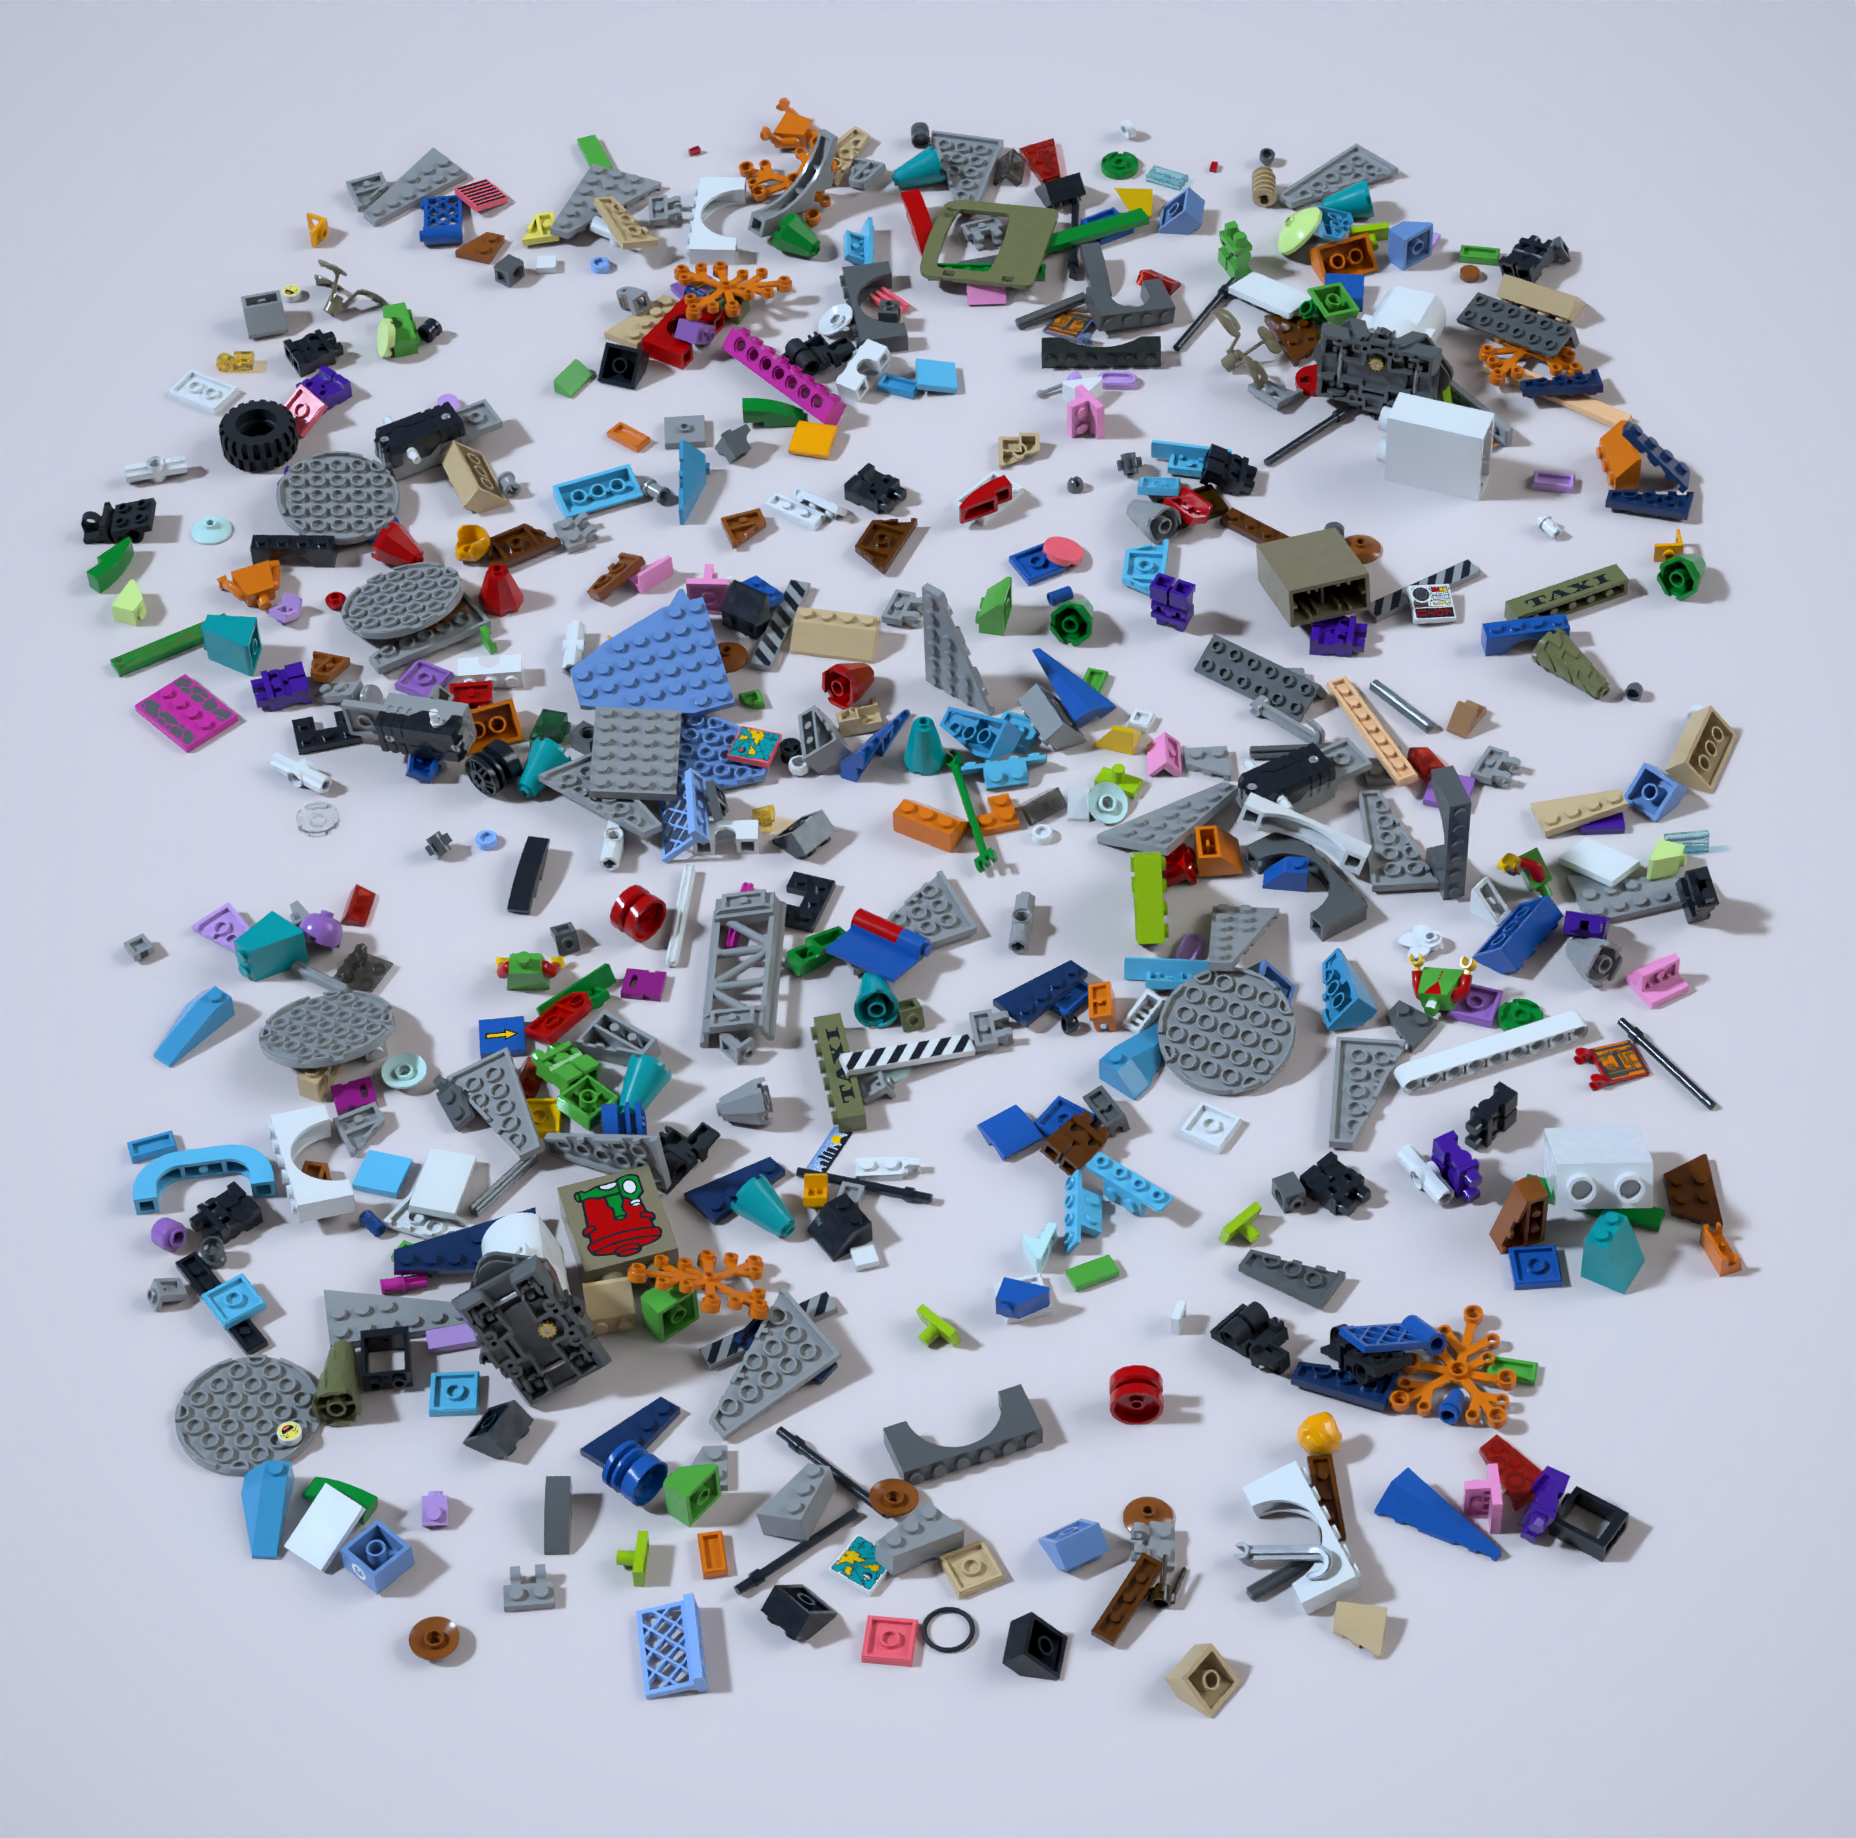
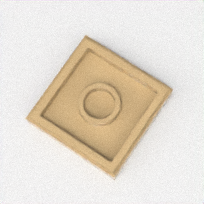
M984 1539L938 1557V1563L959 1599L1005 1581V1576Z

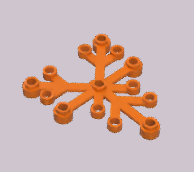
M818 136L810 139L811 150L808 155L804 147L795 149V156L802 164L797 172L790 173L787 176L773 173L771 163L767 159L760 161V170L754 169V164L751 161L742 162L739 165L740 175L746 177V179L750 178L747 183L748 188L751 190L752 199L761 203L765 201L768 195L782 190L786 191L802 172L810 158ZM833 160L831 169L835 170L834 176L838 172L835 160ZM771 180L780 182V184L769 188L759 185ZM825 190L817 191L814 201L819 202L823 208L829 207L831 205L830 196L823 195ZM812 208L805 211L807 224L817 226L820 223L821 216L819 210Z
M718 261L713 266V276L719 278L720 282L707 277V264L697 263L695 265L696 273L691 272L687 265L684 264L677 265L674 269V279L679 281V284L682 286L704 283L717 288L715 292L705 297H696L693 293L685 295V304L688 305L686 308V318L689 320H699L702 317V309L707 307L709 313H718L719 303L715 302V300L720 297H725L727 302L725 305V315L737 317L741 314V306L738 301L734 300L733 295L740 296L745 300L755 299V294L761 295L765 299H771L774 297L773 287H777V291L782 293L792 291V280L788 276H780L777 281L760 282L768 277V270L766 268L756 269V275L749 279L748 270L740 269L737 271V277L728 281V266L725 262Z
M1496 337L1495 342L1509 347L1493 348L1492 345L1485 344L1479 349V360L1486 362V366L1493 369L1490 372L1489 383L1494 386H1501L1505 383L1506 373L1509 370L1511 371L1512 378L1521 379L1524 370L1518 367L1517 363L1521 359H1530L1532 356L1547 362L1550 369L1549 373L1552 376L1560 375L1562 369L1566 370L1567 377L1573 376V372H1583L1581 364L1574 362L1576 353L1569 346H1563L1554 358ZM1514 354L1510 359L1499 360L1495 357V355Z
M707 1249L702 1250L697 1258V1266L703 1269V1272L694 1268L692 1260L685 1257L678 1259L676 1268L668 1264L669 1258L665 1255H656L653 1263L654 1267L664 1271L645 1269L646 1266L641 1263H633L628 1268L627 1279L630 1282L644 1283L646 1277L656 1278L655 1288L661 1291H667L669 1288L679 1285L680 1292L690 1294L700 1288L705 1291V1297L702 1298L700 1307L705 1313H719L721 1301L719 1296L715 1294V1291L719 1290L729 1296L728 1308L741 1310L744 1304L749 1307L748 1315L750 1317L762 1320L768 1316L769 1306L767 1301H765L766 1291L764 1289L753 1288L751 1292L736 1291L721 1283L722 1280L733 1276L754 1280L762 1279L764 1263L760 1256L750 1255L745 1260V1263L737 1265L739 1256L736 1253L727 1252L724 1255L723 1261L726 1265V1270L718 1273L713 1272L717 1260L715 1252Z
M1469 1305L1464 1309L1466 1327L1461 1343L1452 1333L1450 1326L1441 1325L1437 1329L1441 1333H1448L1443 1335H1445L1449 1346L1458 1355L1456 1361L1447 1352V1347L1439 1355L1433 1356L1434 1359L1441 1360L1445 1366L1420 1362V1357L1417 1354L1408 1352V1354L1413 1355V1365L1405 1367L1403 1372L1413 1375L1419 1371L1442 1376L1429 1383L1411 1380L1409 1377L1400 1378L1398 1380V1390L1390 1395V1406L1395 1412H1405L1409 1408L1410 1403L1421 1398L1417 1403V1414L1421 1417L1429 1416L1432 1412L1431 1399L1433 1392L1452 1382L1461 1384L1472 1397L1469 1409L1465 1412L1467 1424L1476 1425L1479 1423V1409L1481 1408L1487 1415V1423L1491 1428L1501 1429L1505 1426L1507 1422L1505 1410L1509 1407V1397L1503 1393L1480 1392L1472 1381L1496 1384L1501 1390L1510 1391L1516 1386V1373L1511 1369H1502L1497 1374L1475 1371L1481 1367L1488 1368L1491 1365L1494 1366L1495 1356L1492 1352L1488 1351L1483 1352L1480 1357L1467 1363L1468 1357L1486 1348L1491 1350L1497 1349L1500 1345V1337L1496 1333H1489L1484 1339L1472 1344L1476 1326L1480 1325L1483 1321V1310L1480 1306Z

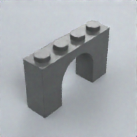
M1161 279L1142 281L1140 297L1144 305L1138 307H1127L1116 303L1111 298L1105 285L1086 287L1084 303L1099 332L1173 323L1176 308Z

